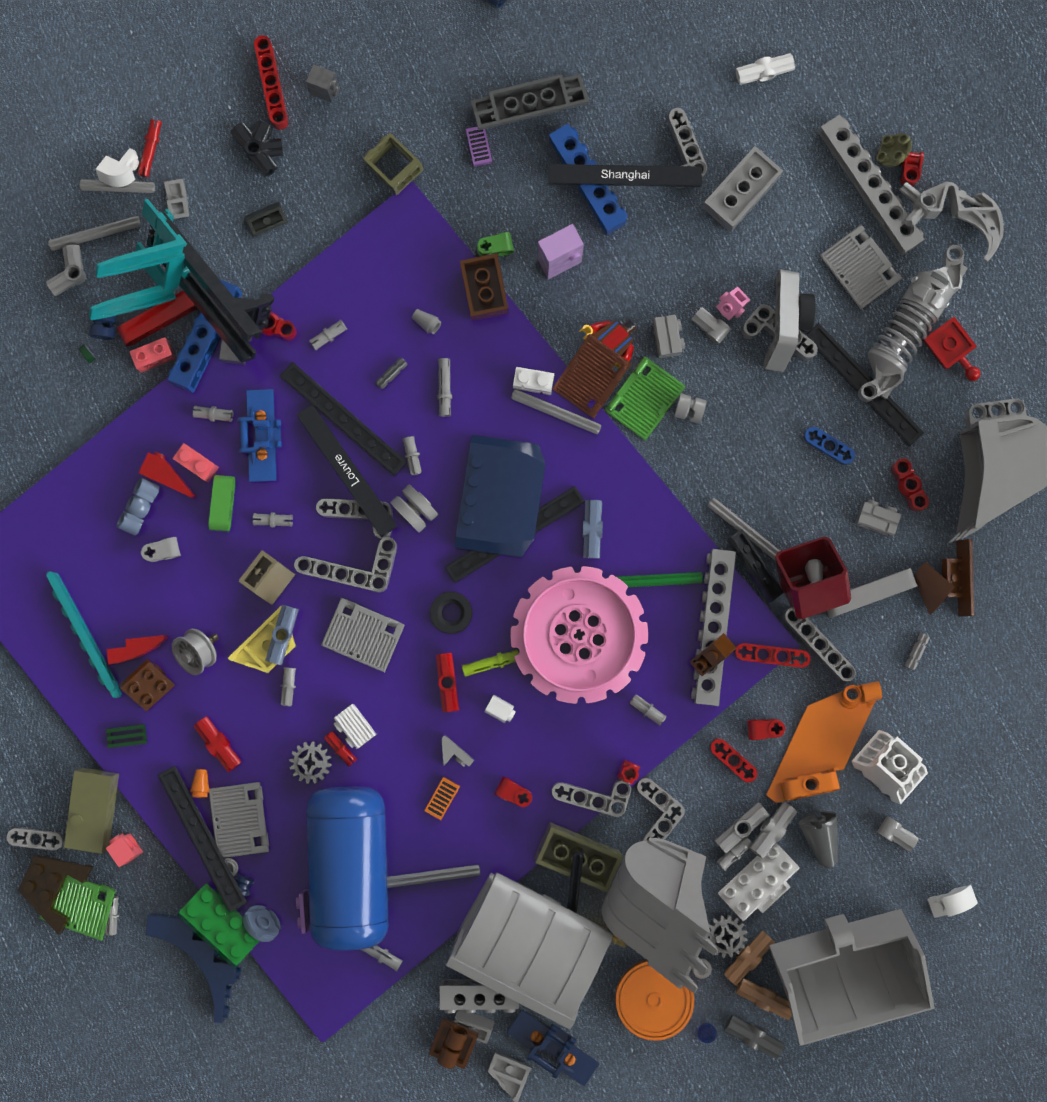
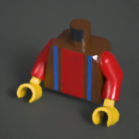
M630 320L622 326L617 321H602L592 325H584L579 330V332L584 331L586 333L583 337L584 340L591 334L628 362L631 360L634 347L632 345L633 338L629 334L636 329V326ZM616 363L614 367L620 368L621 365Z

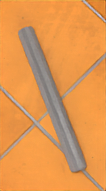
M138 216L52 239L48 243L50 249L55 251L62 249L66 245H76L140 227L141 222Z
M517 389L513 391L511 398L517 402L594 434H598L601 429V425Z
M715 498L708 503L707 506L736 530L743 529L751 542L775 560V555L780 551L778 548Z
M479 865L390 876L387 877V888L479 876L480 867Z

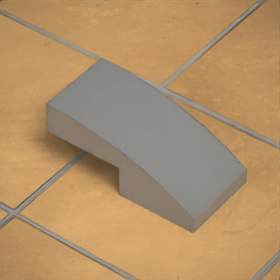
M184 179L164 182L168 199V210L174 216L173 219L189 217Z

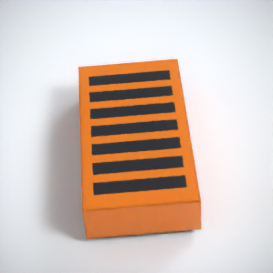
M443 777L424 811L442 820L460 785Z

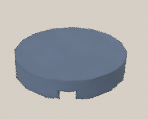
M254 905L243 916L245 929L253 938L259 941L269 942L274 940L281 927L278 917L273 911L266 910L265 906Z

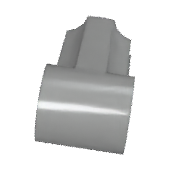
M703 307L691 319L716 344H720L731 331V328L721 319L717 320Z
M887 816L877 833L911 852L919 838L901 827L900 823Z

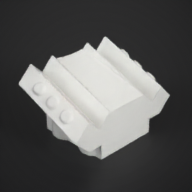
M881 730L877 731L852 760L855 769L862 771L864 777L871 780L882 793L889 795L892 802L900 805L928 774L926 766L921 763L923 759L900 738H893L890 734Z

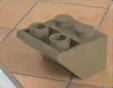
M261 550L239 579V582L273 605L296 574Z

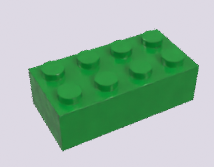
M207 883L177 914L188 927L234 969L259 943V940L253 938L245 929L243 917L236 910L229 913L220 895Z

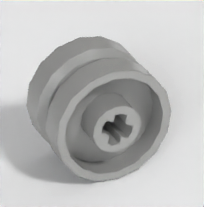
M408 484L402 492L409 501L406 503L401 497L396 496L390 504L420 533L426 527V523L419 516L422 514L427 520L432 521L439 514L420 492H417Z

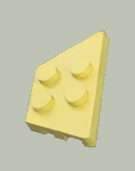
M282 606L240 645L228 659L269 673L277 664L265 661L272 640V632L276 627ZM283 629L278 632L279 640L282 641L287 637V633ZM293 635L289 641L285 656L296 647Z

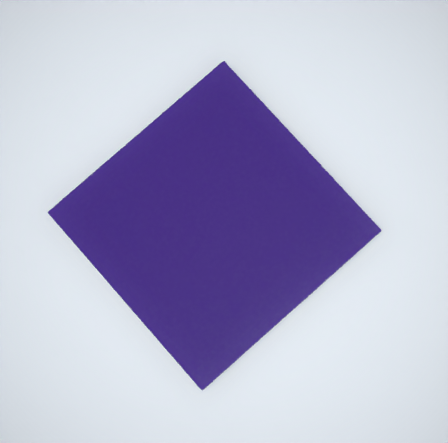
M414 182L409 183L398 195L393 194L271 293L274 297V302L271 304V312L277 314L283 320L292 322L297 330L296 337L293 340L286 341L281 337H276L275 335L266 336L262 333L258 339L253 336L252 341H249V343L256 351L255 359L246 361L245 365L224 363L219 359L222 338H220L194 393L174 386L167 380V377L0 512V642L100 767L106 772L119 773L117 788L199 890L207 883L218 893L157 775L176 766L191 797L192 792L190 790L196 769L207 770L209 789L260 782L263 792V808L269 839V852L226 857L232 858L237 862L238 872L236 874L247 876L254 880V884L250 886V895L244 896L247 904L236 909V911L243 917L250 907L262 905L266 907V910L273 911L278 917L281 927L274 940L269 942L259 941L249 953L321 1042L329 1039L458 932L490 873L495 874L498 872L518 882L538 864L535 862L534 855L549 822L577 833L600 814V812L555 799L552 795V787L555 783L564 782L610 796L614 783L620 780L617 778L618 769L623 764V761L627 760L640 766L638 779L633 783L635 785L778 666L742 661L736 658L733 651L724 659L719 706L694 703V699H691L692 687L696 688V680H693L694 667L689 661L696 656V650L700 649L701 641H698V631L702 630L703 622H700L701 610L704 611L705 603H702V594L707 589V584H704L705 572L709 571L706 558L707 553H711L712 549H720L602 408L593 419L553 389L551 395H546L542 392L535 393L519 390L600 424L601 429L599 433L594 434L511 398L515 390L513 389L516 367L554 373L553 388L567 366L507 294L509 314L471 321L460 260L475 258L476 256ZM417 309L439 318L441 326L435 334H428L412 319V315ZM341 319L348 330L333 338L334 341H329L318 348V350H315L309 340L322 333L324 328L328 329ZM268 320L267 328H271L273 326V320ZM285 327L282 333L287 335L292 331V328ZM400 357L407 362V366L403 370L401 369L400 373L391 382H388L384 389H380L375 383L379 377L382 378V374L393 364L395 365ZM440 358L450 359V391L452 394L450 417L439 416V400L437 395L439 394L438 359ZM292 362L406 461V452L402 439L411 436L415 438L417 453H420L418 458L422 471L421 474L411 475L407 461L396 476H393L315 407L378 499L382 502H387L393 510L392 519L396 523L397 528L392 530L389 537L396 541L397 552L389 584L384 592H374L304 575L297 572L294 567L295 560L298 557L306 556L372 572L381 539L373 533V525L369 520L326 518L317 512L316 505L321 499H355L297 417L298 413L312 404L280 377ZM187 366L184 369V372H187L190 369V366ZM273 389L275 420H281L282 448L276 449L277 481L249 482L248 453H239V448L241 447L240 422H238V418L247 417L246 390ZM591 399L587 406L592 408L595 401ZM196 405L208 408L216 406L217 409L233 410L234 415L231 417L233 420L232 422L220 420L213 422L209 419L194 418L193 408ZM247 423L248 448L254 447V442L256 441L253 423ZM472 435L539 444L546 465L539 508L574 486L584 501H602L601 521H603L602 538L600 539V559L583 558V520H585V503L535 533L533 543L522 558L500 555L462 580L454 583L445 566L470 551L456 549L455 537ZM183 443L219 467L214 476L235 477L232 521L229 532L209 530L214 476L208 483L173 459ZM156 451L166 456L164 460L170 462L196 495L193 499L139 474L138 472L148 452L154 454ZM144 478L158 485L159 492L153 503L150 502L149 512L142 518L144 520L137 535L134 536L118 529L117 522L123 511H126L128 500L131 496L135 495L133 491L138 480ZM408 484L417 492H420L439 514L432 521L427 520L421 514L419 517L426 523V527L420 533L390 504L396 496L401 497L406 503L409 501L402 492ZM327 504L321 508L325 513L330 509L334 510V514H336V509L329 507ZM344 504L340 508L341 514H347L350 511L348 504ZM360 508L359 513L361 515H365L362 509ZM271 512L276 513V515L291 514L293 515V520L285 521L293 522V526H275V528L270 527V525L254 526L253 520L261 519L253 518V514H271ZM177 537L180 557L157 562H150L142 557L141 550L144 545L166 538ZM386 541L383 545L385 551H390L393 548L391 541ZM150 549L147 555L153 557L155 551ZM261 550L296 574L273 605L239 582V579ZM307 560L300 562L299 567L302 571L309 567ZM381 560L378 564L379 569H387L388 561ZM321 565L318 568V573L325 575L328 570L327 566ZM716 565L714 568L715 573L722 575L724 567ZM583 566L593 567L602 570V577L605 579L610 575L619 577L702 572L703 582L700 584L627 588L626 595H636L644 610V613L639 616V620L647 622L648 643L641 644L640 649L645 652V657L637 672L629 671L628 676L631 678V681L617 693H614L611 689L607 690L606 699L586 703L584 697H579L576 704L558 701L555 691L545 695L531 684L533 675L530 673L523 675L516 662L504 665L505 667L503 668L497 667L467 677L464 675L462 665L496 656L500 652L502 654L518 649L511 646V627L519 624V621L513 617L515 609L521 598L529 599L531 597L528 592L530 586L541 577L551 580L553 578L552 572L555 570L573 567L574 572L579 573ZM734 567L727 627L728 639L735 647L741 643L798 649L799 645ZM341 569L337 572V578L339 580H342L346 577V571L344 569ZM51 571L59 574L107 665V649L126 647L125 639L168 635V640L152 652L125 663L108 665L118 685L147 659L152 663H156L165 672L167 677L174 682L175 686L148 711H145L121 689V697L113 698L106 686L100 683L97 669H93L89 663V654L81 648L79 644L81 640L78 634L75 635L73 633L69 617L66 618L61 610L63 608L62 604L52 594L54 590L46 576L48 572ZM358 574L355 578L356 583L362 584L365 581V576ZM378 578L374 581L376 589L383 587V579ZM714 584L712 591L715 594H720L722 592L721 585ZM449 591L464 595L470 602L473 611L470 624L464 631L457 634H446L439 631L430 619V609L434 599L440 594ZM341 598L350 600L405 624L385 673L321 646ZM449 603L443 607L442 617L445 621L455 622L460 618L461 610L456 604ZM712 603L710 605L711 612L717 614L720 611V606L717 603ZM286 605L299 609L292 631L296 647L284 657L282 665L277 664L269 673L228 659L280 606ZM345 607L343 613L349 616L352 615L353 610ZM577 611L569 613L571 621L576 622L579 620L580 614ZM596 616L588 618V624L591 627L598 625L599 621ZM710 622L708 630L711 633H715L718 630L717 624ZM562 624L555 627L556 634L564 635L566 627ZM387 625L385 631L394 634L395 628ZM192 628L200 630L207 637L214 633L219 637V640L213 643L216 651V662L210 667H205L204 671L199 675H192L186 672L178 664L172 652L173 640L177 637H184L185 632ZM580 629L576 630L577 633L574 634V638L582 640V636H584L585 633L583 631L581 632ZM597 634L593 637L592 641L595 645L600 646L603 643V637ZM708 641L706 647L713 641ZM568 643L561 644V653H570L571 646ZM743 646L738 653L742 654L743 658L746 654L752 655L751 659H754L755 647H752L753 651H747ZM582 648L579 650V657L581 659L589 657L590 652L588 649ZM760 649L757 656L759 659L765 660L768 657V652L765 649ZM784 651L777 653V660L779 662H783L787 658V654ZM437 654H453L459 711L442 712L436 663ZM284 667L296 668L294 681L296 688H294L292 706L281 705L282 687L280 685L283 684ZM445 677L442 680V685L445 688H450L453 684L450 677ZM705 679L701 684L702 689L708 691L711 688V682ZM493 695L514 706L513 710L516 712L510 722L506 720L503 723L484 712ZM634 695L640 696L649 704H654V708L667 716L660 726L647 716L644 717L642 712L630 704V700ZM351 704L358 708L377 734L359 749H356L355 746L351 748L345 740L347 735L344 731L340 733L334 725L336 722L334 717ZM206 716L209 717L218 731H221L227 737L231 744L230 747L242 761L241 764L230 772H227L217 757H214L208 751L205 741L193 727ZM146 724L147 744L108 748L106 729ZM142 729L112 732V736L141 733ZM331 731L344 744H347L346 747L357 757V760L352 762L353 764L349 767L338 754H334L335 751L325 741V736ZM444 735L474 759L470 766L465 765L463 767L455 760L457 757L455 754L444 766L442 737ZM141 736L113 740V744L143 740ZM315 741L316 747L322 744V750L328 749L326 756L332 757L328 759L332 766L326 768L330 772L329 774L323 773V780L318 777L317 783H314L313 779H311L310 783L306 784L305 778L300 782L299 775L293 776L296 771L295 769H290L294 763L290 762L289 759L295 757L292 751L298 752V745L303 748L304 742H307L310 746L311 742ZM308 750L302 752L299 757L304 758L307 755ZM316 751L317 757L323 760L321 754ZM311 757L309 760H306L310 768L312 765H315ZM298 765L300 770L305 774V769L301 765ZM317 767L313 775L318 774L322 768ZM503 776L531 792L533 799L528 806L520 807L494 794ZM445 777L460 785V788L442 820H439L424 810L442 778ZM621 783L617 786L618 793L623 794L627 791L626 784ZM363 786L370 787L379 792L385 805L387 877L479 865L480 867L479 876L387 888L388 933L377 946L382 949H388L389 953L403 960L397 971L384 963L380 964L376 958L363 952L361 949L350 951L324 949L314 942L310 930L306 934H302L301 929H298L297 920L300 917V909L296 907V897H299L303 890L308 889L306 806L310 796L317 790L330 787ZM563 786L555 789L558 796L564 793L568 795L567 799L570 800L572 788H569V792L564 791ZM248 790L249 800L255 799L254 790ZM581 791L574 794V800L577 802H581L585 798L584 793ZM209 793L207 798L192 797L215 840ZM526 793L523 795L519 794L518 797L521 798V803L524 801L528 802L529 799L526 797ZM595 797L592 804L595 807H601L603 799ZM260 836L254 837L255 846H261Z

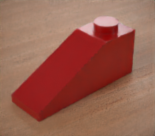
M156 451L154 454L148 452L138 473L194 499L196 495L170 462L164 460L166 456Z

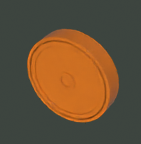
M645 959L633 964L623 973L616 987L615 1003L622 1023L630 1032L640 1038L657 1041L673 1037L687 1025L694 1009V993L684 986L681 989L676 987L649 966L648 960Z

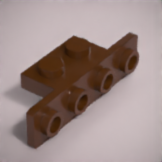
M972 539L957 540V559H942V576L955 587L947 597L958 598V616H974Z

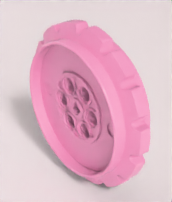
M583 566L579 573H575L573 567H566L553 571V578L551 580L541 577L529 587L528 592L531 597L529 599H520L513 615L519 621V624L511 627V646L520 650L519 654L515 656L519 669L523 675L529 673L533 675L531 684L543 694L548 695L551 691H555L558 701L576 704L579 697H584L586 703L606 699L607 690L611 689L614 693H617L631 681V678L628 676L629 671L637 672L645 657V652L640 649L641 644L648 643L647 622L639 620V616L644 613V610L636 595L627 596L625 592L628 586L614 575H610L607 579L603 578V571L597 568ZM571 611H577L580 614L578 621L573 622L569 619ZM590 616L598 618L597 626L591 627L588 624ZM562 624L566 627L564 635L556 634L555 627ZM580 629L581 632L583 631L585 633V635L582 636V640L574 638V634L577 633L576 630ZM597 634L603 637V643L600 646L595 645L592 641L593 637ZM568 643L571 646L570 653H561V644ZM586 648L589 650L590 655L587 659L579 657L580 649Z

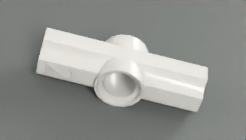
M789 53L774 58L763 57L752 64L736 68L737 80L740 85L757 80L763 82L773 79L776 75L795 70L793 56Z

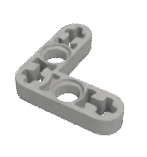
M642 778L637 783V790L663 812L644 835L643 841H648V837H654L655 833L652 832L654 829L663 835L661 839L665 840L684 816L685 809L682 804L651 779ZM642 782H650L649 787L652 790H654L655 787L658 788V790L653 793L652 798L648 797V795L651 794L648 790H644V792L641 790ZM659 793H663L666 796V801L663 804H658L655 801V797ZM679 806V811L681 813L680 815L675 814L672 817V819L675 820V822L672 824V822L664 816L668 814V816L670 817V815L673 812L671 808H676ZM661 821L669 823V829L665 832L660 831L658 828V824Z

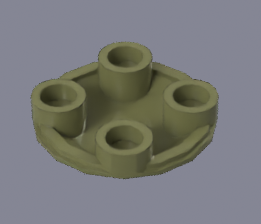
M906 133L885 135L881 140L882 144L876 159L885 167L897 166L908 157L911 151L912 142L910 137Z

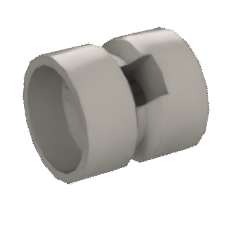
M681 393L674 417L683 420L689 418L690 422L700 424L707 400L697 397L692 399L690 395Z

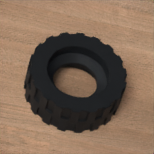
M449 591L440 594L434 599L431 604L430 619L439 631L446 634H457L464 631L470 624L473 611L470 602L464 595ZM449 603L456 604L461 610L460 618L455 622H447L442 617V609Z

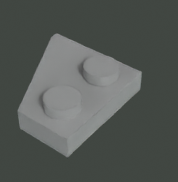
M495 1052L488 1072L498 1081L503 1090L512 1097V1100L518 1102L531 1066Z

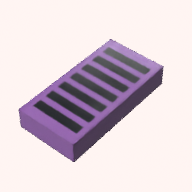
M478 127L466 129L474 167L492 163L485 129L478 130Z

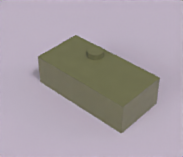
M86 768L74 771L64 848L100 854L107 851L106 847L110 845L119 773Z
M549 822L534 855L535 862L570 877L573 852L581 851L584 854L581 882L608 892L623 858L621 852Z

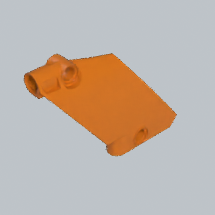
M878 681L857 686H847L845 690L807 706L766 794L767 797L775 803L840 790L836 771L844 770L876 700L882 699V690ZM847 692H854L856 695V699H849L847 697ZM806 781L814 782L815 789H807Z

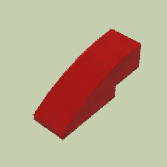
M168 635L125 639L126 647L107 649L108 665L125 663L140 658L166 642Z

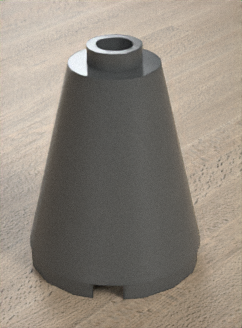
M822 811L820 816L815 817L814 813L807 815L799 821V827L819 865L824 866V868L834 867L835 863L838 862V817L836 813Z

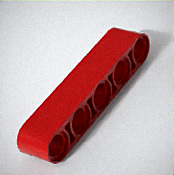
M260 35L255 39L254 47L268 114L273 127L283 130L288 126L289 120L274 48L267 36ZM263 44L268 45L266 49H259ZM266 62H272L270 67H263ZM276 80L274 85H267L268 81ZM273 98L280 99L276 104L271 103ZM283 116V120L280 122H276L275 118Z
M181 291L175 294V300L150 308L120 325L117 331L125 346L128 347L198 308L187 294Z

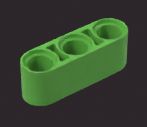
M214 476L209 530L230 531L235 493L234 476Z

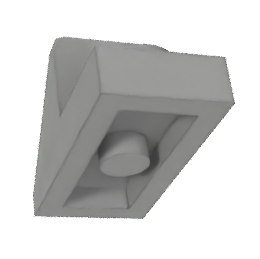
M446 735L442 737L444 766L454 754L457 756L455 760L463 767L472 764L474 759Z

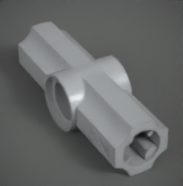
M757 802L714 841L727 853L744 837L749 836L751 831L769 816L768 812ZM740 823H746L747 829L743 833L737 831V826Z
M782 802L773 816L763 823L760 828L761 832L749 849L755 855L764 859L774 843L779 842L785 835V828L794 818L797 811L791 805Z

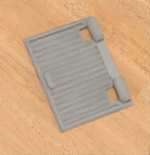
M859 225L820 255L860 309L864 308L902 279L901 275L897 274L893 269V265L875 241L866 234L865 228L862 225ZM857 235H858V236L861 238V240L863 241V243H862L861 245H860V244L858 243V241L855 239V237H856ZM885 271L887 272V274H888V275L890 276V278H891V279L888 280V281H887V279L884 277V275L882 274V273H884Z
M341 598L321 646L385 673L405 624L350 600ZM345 607L353 610L351 616L343 613ZM387 625L395 628L394 634L385 631Z
M260 782L209 789L215 842L223 858L269 852V839L263 808V792ZM248 790L255 791V799L249 800ZM260 836L261 846H255L254 837Z

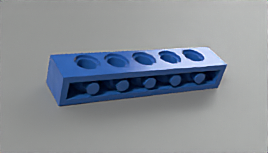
M569 123L549 134V142L563 164H575L574 162L577 159H581L584 161L583 165H597L594 159L590 160L587 155L589 151L586 145L580 143L578 132L574 127L571 128ZM571 143L575 148L568 150L565 148V145ZM576 185L606 235L626 224V217L628 215L623 207H619L617 196L613 191L610 192L607 186ZM601 191L604 196L597 198L594 196V193ZM611 207L614 212L606 214L603 209Z
M219 279L233 297H241L242 291L238 286ZM202 313L194 320L193 329L187 335L185 345L178 353L177 361L174 367L170 369L167 379L174 386L194 393L221 338ZM207 332V335L204 338H201V335ZM199 349L197 354L192 355L194 350ZM187 366H190V369L187 372H184V369Z

